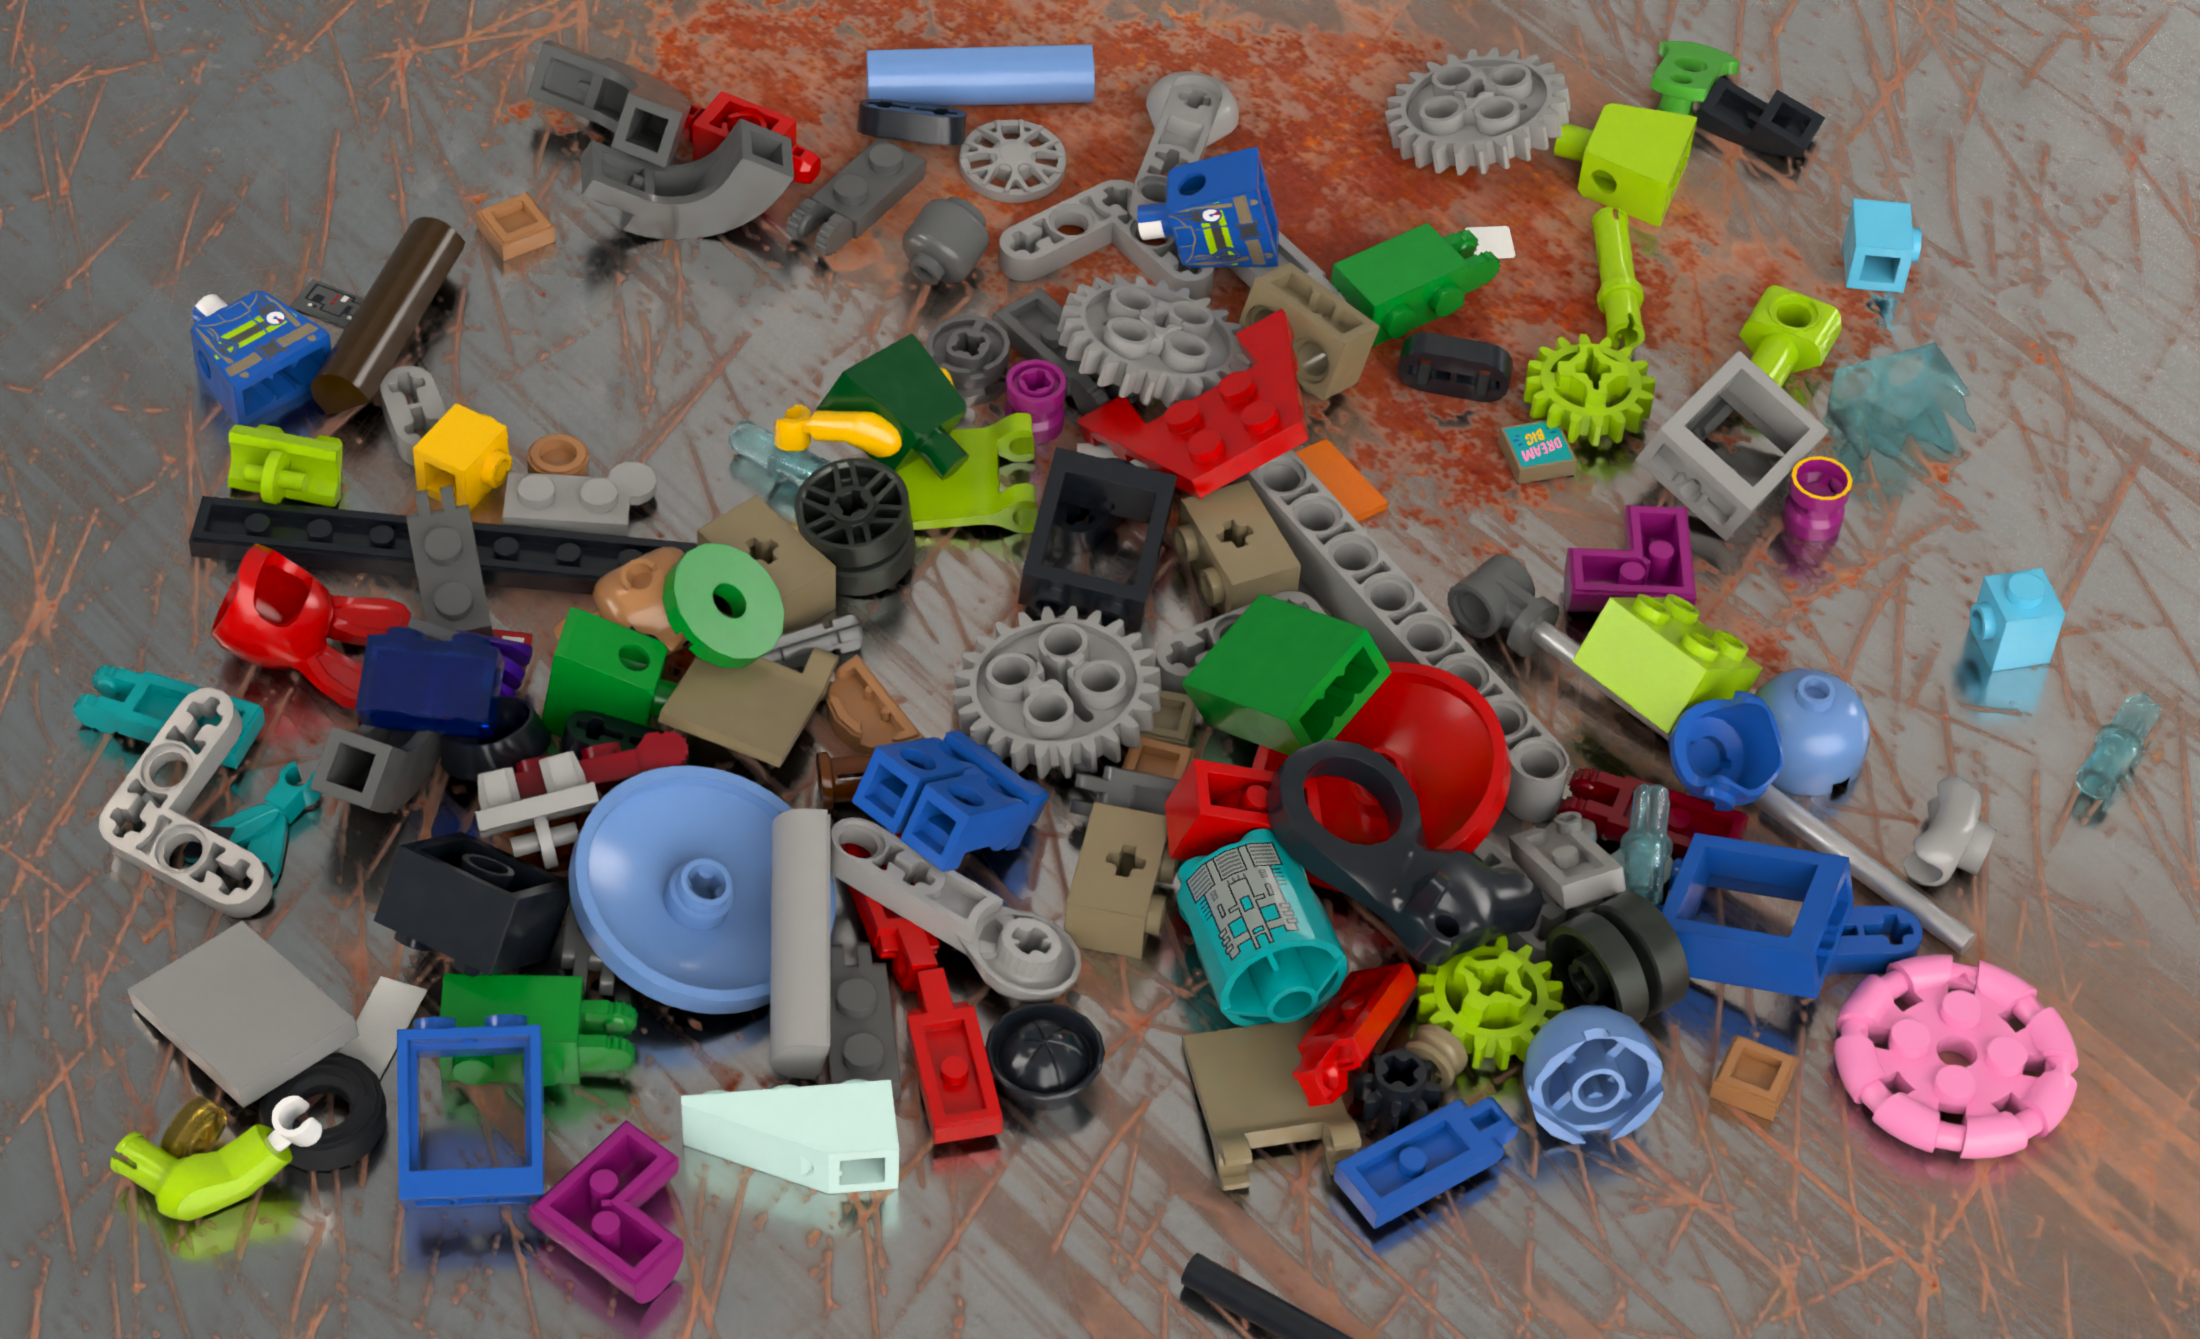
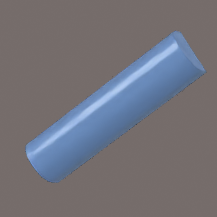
M1092 44L866 50V99L893 100L932 106L1093 102L1095 70Z

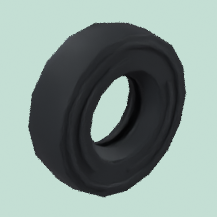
M333 1052L261 1097L259 1109L260 1124L274 1129L272 1112L275 1106L288 1096H299L306 1100L308 1097L321 1093L336 1094L343 1097L350 1105V1112L345 1120L337 1126L322 1129L321 1137L315 1144L308 1147H299L291 1143L288 1147L293 1158L288 1164L303 1170L331 1171L352 1165L372 1151L384 1132L387 1104L377 1075L361 1060L343 1053ZM297 1118L293 1123L292 1129H296L302 1124Z

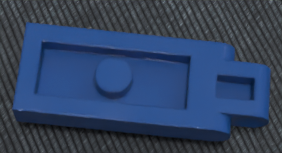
M1487 1097L1470 1107L1462 1099H1458L1336 1164L1334 1181L1371 1226L1376 1229L1497 1163L1505 1153L1503 1145L1510 1142L1517 1135L1519 1127L1493 1097Z

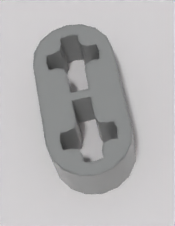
M400 366L390 370L380 384L382 411L398 455L404 462L414 466L413 447L421 440L420 436L415 433V429L424 428L427 434L447 412L434 378L428 371L416 366ZM411 393L412 397L417 399V403L408 405L404 394Z

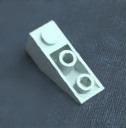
M852 1079L839 1084L801 1087L786 1084L772 1089L736 1092L711 1090L698 1095L681 1096L682 1138L684 1146L826 1194L898 1189L899 1141L891 1080L867 1081Z

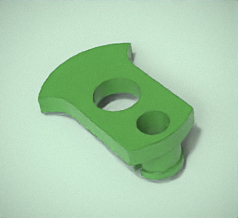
M1660 41L1658 55L1664 59L1652 75L1650 85L1651 89L1662 93L1657 110L1693 115L1694 101L1704 102L1720 76L1738 73L1740 62L1728 53L1707 45L1686 41Z

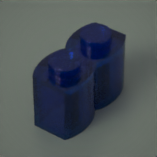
M390 627L386 630V634L368 635L355 710L362 724L371 727L396 731H430L468 738H491L494 736L505 665L499 648L490 646L491 641L489 639L470 633L454 634L451 637V641L426 640V635L423 632L407 627Z

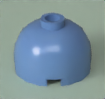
M1797 668L1779 673L1756 690L1754 695L1763 699L1774 715L1784 754L1783 767L1771 785L1793 795L1822 796L1831 793L1834 784L1842 783L1849 778V785L1858 777L1869 748L1870 726L1868 712L1852 686L1839 676L1820 669Z
M1582 1005L1560 1012L1542 1025L1527 1049L1523 1076L1536 1121L1551 1136L1572 1144L1586 1143L1579 1133L1580 1131L1610 1129V1141L1626 1136L1649 1119L1661 1103L1664 1092L1661 1084L1664 1070L1653 1041L1632 1017L1606 1006Z

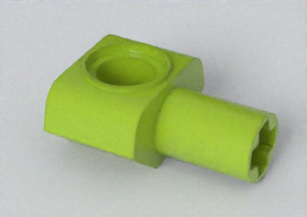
M1772 285L1765 289L1740 331L1739 336L1753 352L1750 360L1782 388L1790 373L1822 365L1842 330L1841 315L1830 304L1781 286Z

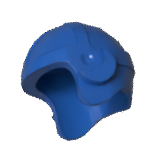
M1735 691L1733 699L1707 700L1691 706L1680 716L1672 728L1668 741L1670 760L1680 783L1691 796L1715 803L1713 810L1729 812L1734 809V806L1746 805L1757 800L1766 792L1783 767L1784 754L1782 742L1773 713L1763 699L1744 691Z

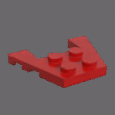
M1280 309L1235 333L1243 354L1253 367L1245 371H1236L1228 374L1216 387L1192 400H1182L1171 405L1164 415L1149 423L1143 421L1126 397L1122 398L1119 396L1076 419L1085 440L1094 446H1097L1100 442L1110 446L1114 456L1129 462L1136 459L1146 464L1148 469L1177 475L1176 487L1199 499L1308 441L1302 392L1298 385L1296 373L1298 371V363L1292 345L1294 335L1285 311Z

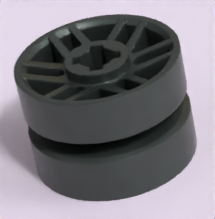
M841 459L820 467L803 482L795 499L798 531L811 546L820 551L836 566V593L848 596L870 595L891 587L903 578L914 561L916 541L908 490L902 478L892 468L871 459Z
M1631 891L1622 892L1595 906L1590 912L1582 913L1560 924L1548 934L1546 940V959L1553 965L1551 971L1552 980L1560 981L1563 984L1561 999L1568 1010L1582 1005L1606 1006L1632 1017L1639 1024L1645 1017L1656 1015L1682 1001L1687 995L1689 969L1678 936L1662 912L1650 900L1638 893Z

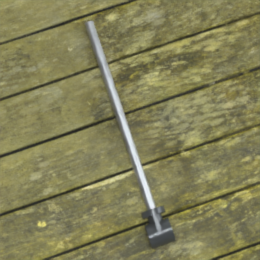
M1496 554L1451 587L1448 592V606L1451 615L1465 632L1476 638L1485 639L1499 631L1507 637V646L1522 657L1530 655L1538 647H1541L1669 741L1670 734L1665 733L1572 662L1580 645L1554 627L1560 612L1559 606L1544 596L1535 598L1533 580L1526 568L1516 559L1506 554ZM1770 784L1766 792L1752 802L1820 853L1849 857L1850 872L1853 877L1891 905L1911 912L1924 929L1958 954L1963 955L1975 941L1976 933Z

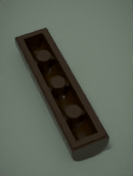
M420 217L410 224L311 382L310 387L314 400L327 415H334L371 401L464 249L466 242L447 223L432 217Z

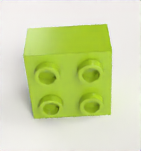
M1639 594L1637 597H1610L1572 660L1574 664L1667 734H1671L1672 728L1680 716L1691 706L1707 700L1733 699L1735 691L1749 692L1763 670L1760 665L1746 656L1749 649L1745 643L1726 631L1719 629L1712 631L1698 620L1700 611L1694 605L1673 594H1667L1666 597H1650L1645 594Z

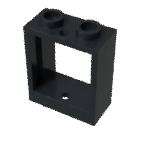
M1056 447L1022 571L1018 604L1029 606L1042 614L1044 607L1049 606L1055 617L1065 615L1070 606H1076L1078 618L1084 620L1093 612L1099 610L1102 614V626L1106 627L1112 622L1121 619L1124 621V629L1140 633L1172 507L1177 475ZM1059 503L1149 523L1134 585L1043 564Z

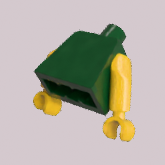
M911 333L844 370L812 416L806 406L794 405L785 412V418H779L774 423L775 445L784 451H801L810 446L811 435L815 441L845 442L864 451L874 461L887 465L895 472L921 458L944 481L957 472L969 458L968 453L950 436L952 430L967 412L966 402L955 389L950 373L945 368L939 367L921 342Z

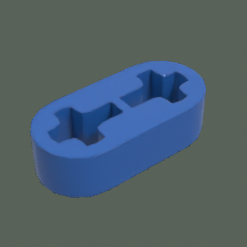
M1853 906L1826 975L1886 973L1888 964L1916 957L1922 941L1923 931L1919 920L1911 912L1900 907ZM1880 934H1890L1892 941L1899 945L1890 944L1888 937Z

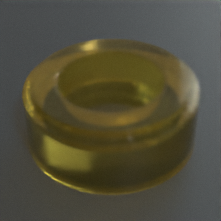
M205 1095L194 1097L174 1116L163 1135L160 1148L178 1159L189 1157L193 1154L209 1153L217 1144L225 1129L227 1122L225 1109Z

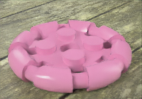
M1943 954L1921 955L1902 959L1888 964L1886 974L1879 977L1878 975L1871 974L1863 979L1849 994L1840 1009L1836 1020V1029L1841 1033V1037L1837 1038L1833 1044L1835 1063L1845 1089L1856 1104L1864 1103L1874 1113L1872 1121L1898 1140L1929 1153H1933L1934 1148L1959 1152V1158L1962 1159L1995 1158L2009 1155L2025 1149L2028 1139L2033 1136L2039 1138L2046 1137L2064 1118L2074 1100L2077 1082L2071 1076V1073L2075 1072L2078 1068V1057L2072 1035L2066 1023L2054 1007L2045 1008L2036 999L2038 991L2015 974L1982 960H1978L1976 966L1954 963L1953 955ZM1948 989H1954V990H1955V991H1951V992L1948 993ZM1900 997L1910 1008L1902 1012L1894 1003L1895 999ZM2015 1017L2025 1026V1028L2016 1033L2007 1023ZM1873 1043L1887 1045V1049L1876 1048ZM1945 1051L1956 1052L1963 1055L1971 1065L1968 1067L1947 1065L1939 1058L1938 1054ZM2023 1070L2042 1074L2040 1077L2023 1075ZM1893 1087L1897 1093L1892 1094L1888 1089ZM2005 1108H2007L2010 1112H2007V1111L2001 1112V1111L2004 1110ZM1940 1111L1962 1114L1961 1125L1940 1121Z

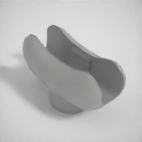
M1953 775L1947 777L1937 784L1939 797L1932 798L1927 803L1929 815L1928 829L1914 839L1913 847L1915 851L1904 858L1903 866L1907 877L1917 884L1934 887L1945 884L1957 867L1976 876L1996 836L1998 828L1978 820L1983 801L1979 790L1960 776Z

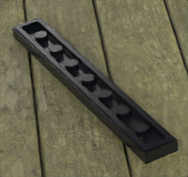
M202 496L189 539L190 553L194 557L242 561L248 549L258 543L277 551L300 567L417 578L406 515L281 503L275 505L260 501ZM472 522L483 582L486 585L593 595L594 587L601 577L655 549L675 547L686 553L698 547L697 543Z

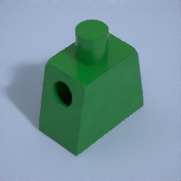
M570 606L554 653L542 714L543 722L552 734L562 736L566 721L571 714L578 711H594L648 727L652 716L659 718L661 709L679 684L662 679L668 652L667 646L662 641Z

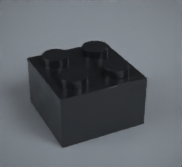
M462 831L399 845L373 921L396 931L394 935L395 940L409 948L420 951H432L434 949L453 958V967L466 975L474 977L487 974L492 976L508 970H518L522 966L550 958L570 902L569 881L525 860L514 857V855Z

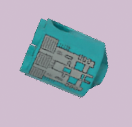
M1261 828L1250 831L1240 842L1224 846L1208 856L1193 857L1184 862L1177 873L1181 884L1177 893L1179 913L1191 929L1198 958L1219 1008L1233 1024L1244 1027L1272 1022H1292L1304 1018L1321 1008L1340 990L1348 972L1346 955L1321 900L1308 883L1304 867L1289 855L1277 840L1273 830Z

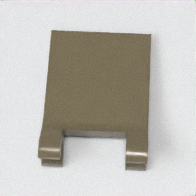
M721 612L723 615L733 618L732 615ZM815 647L803 673L761 657L744 668H721L696 656L661 709L658 722L780 768L819 702L825 701L827 698L828 689L833 683L829 680L839 662L840 656Z
M1314 1017L1301 1018L1287 1023L1272 1022L1182 1035V1047L1211 1137L1217 1174L1223 1191L1251 1187V1180L1246 1164L1252 1163L1251 1149L1322 1139L1328 1170L1331 1175H1335L1336 1164L1354 1155V1148L1361 1147L1358 1127L1355 1121L1349 1117L1342 1097L1337 1098L1332 1104L1309 1107L1307 1104L1308 1099L1298 1079L1293 1077L1292 1073L1302 1058L1297 1045L1316 1021Z

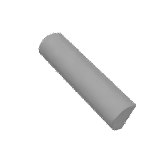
M797 808L779 814L772 822L770 1066L777 1073L787 1077L816 1080L817 1075L821 1073L830 1048V814H828L826 809Z

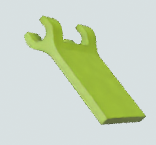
M1014 413L990 426L952 430L950 436L968 453L969 458L957 472L944 481L921 458L896 472L902 478L908 490L914 530L996 525L1016 533H1031L1034 531L1038 516L1035 485L1020 483L1000 493L999 456L1013 462H1028L1035 459L1031 414Z

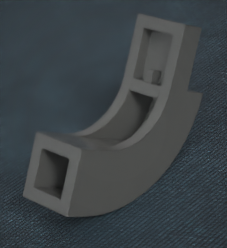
M551 40L543 42L527 93V97L581 116L615 133L611 148L664 168L671 165L674 161L691 108L690 101L682 93L645 72L609 57L602 60Z
M741 118L718 148L699 160L685 164L669 165L664 168L593 140L590 141L581 154L582 195L604 206H612L622 210L623 231L656 239H698L738 228L752 221L772 206L794 179L791 138Z
M411 617L388 683L377 706L369 718L356 730L346 731L334 726L331 727L310 789L378 813H389L406 804L422 787L441 758L445 722L453 713L464 707L463 704L456 700L478 640L469 635Z

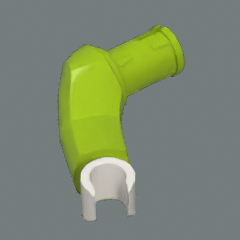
M288 1096L282 1099L272 1112L274 1129L265 1125L255 1124L238 1138L214 1152L193 1154L189 1157L178 1159L146 1139L145 1135L140 1132H131L115 1148V1151L129 1159L124 1161L118 1156H112L110 1168L113 1172L125 1176L155 1195L157 1209L161 1214L172 1219L190 1221L216 1212L251 1196L292 1161L293 1156L288 1147L291 1143L299 1147H308L320 1139L322 1124L314 1117L305 1120L298 1128L292 1129L295 1119L305 1113L310 1104L299 1096Z

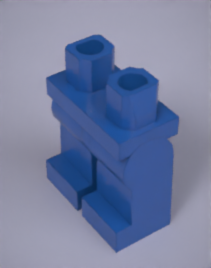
M954 730L947 732L943 741L940 738L931 737L876 746L851 802L892 834L902 833L900 840L939 870L947 872L957 869L967 852L985 847L990 848L992 851H999L1003 848L1006 851L1017 849L1028 826L1037 823L1049 797L1048 792L1033 780L1026 781L1003 764L1001 756L989 750L986 745H978L961 731Z

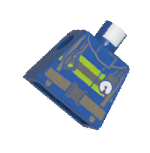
M1258 147L1246 148L1173 167L1168 172L1167 201L1138 205L1137 219L1142 240L1174 236L1181 262L1189 268L1278 266L1279 221Z
M254 291L230 305L220 296L210 294L199 300L192 311V319L195 324L191 328L190 333L196 368L234 424L247 426L310 391L311 382L331 352L330 334L324 328L265 291Z

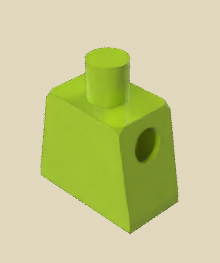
M1610 103L1604 106L1594 130L1573 124L1561 125L1562 136L1556 139L1554 155L1582 163L1578 183V191L1582 196L1608 207H1613L1615 210H1618V208L1623 209L1627 215L1660 227L1689 161L1697 117Z

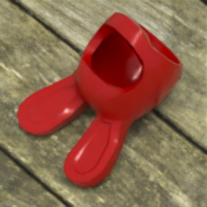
M257 543L248 549L242 558L236 576L215 617L211 628V636L222 649L237 658L268 669L287 670L293 668L299 670L317 689L340 706L368 710L377 706L386 688L387 679L375 669L348 658L327 644L326 638L375 648H385L386 644L396 646L398 643L390 642L388 638L395 630L406 632L411 612L404 604L390 599L331 595L329 590L308 571L277 551Z

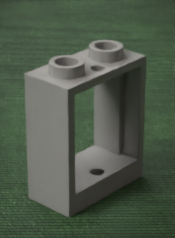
M1738 350L1657 431L1635 461L1722 539L1727 541L1792 474L1793 467L1800 460L1809 456L1829 430L1806 408L1801 406L1776 384L1761 368L1756 366ZM1718 396L1723 398L1785 454L1754 487L1687 429ZM1694 479H1696L1697 481H1699V483L1701 484V486L1698 485V484L1694 481Z

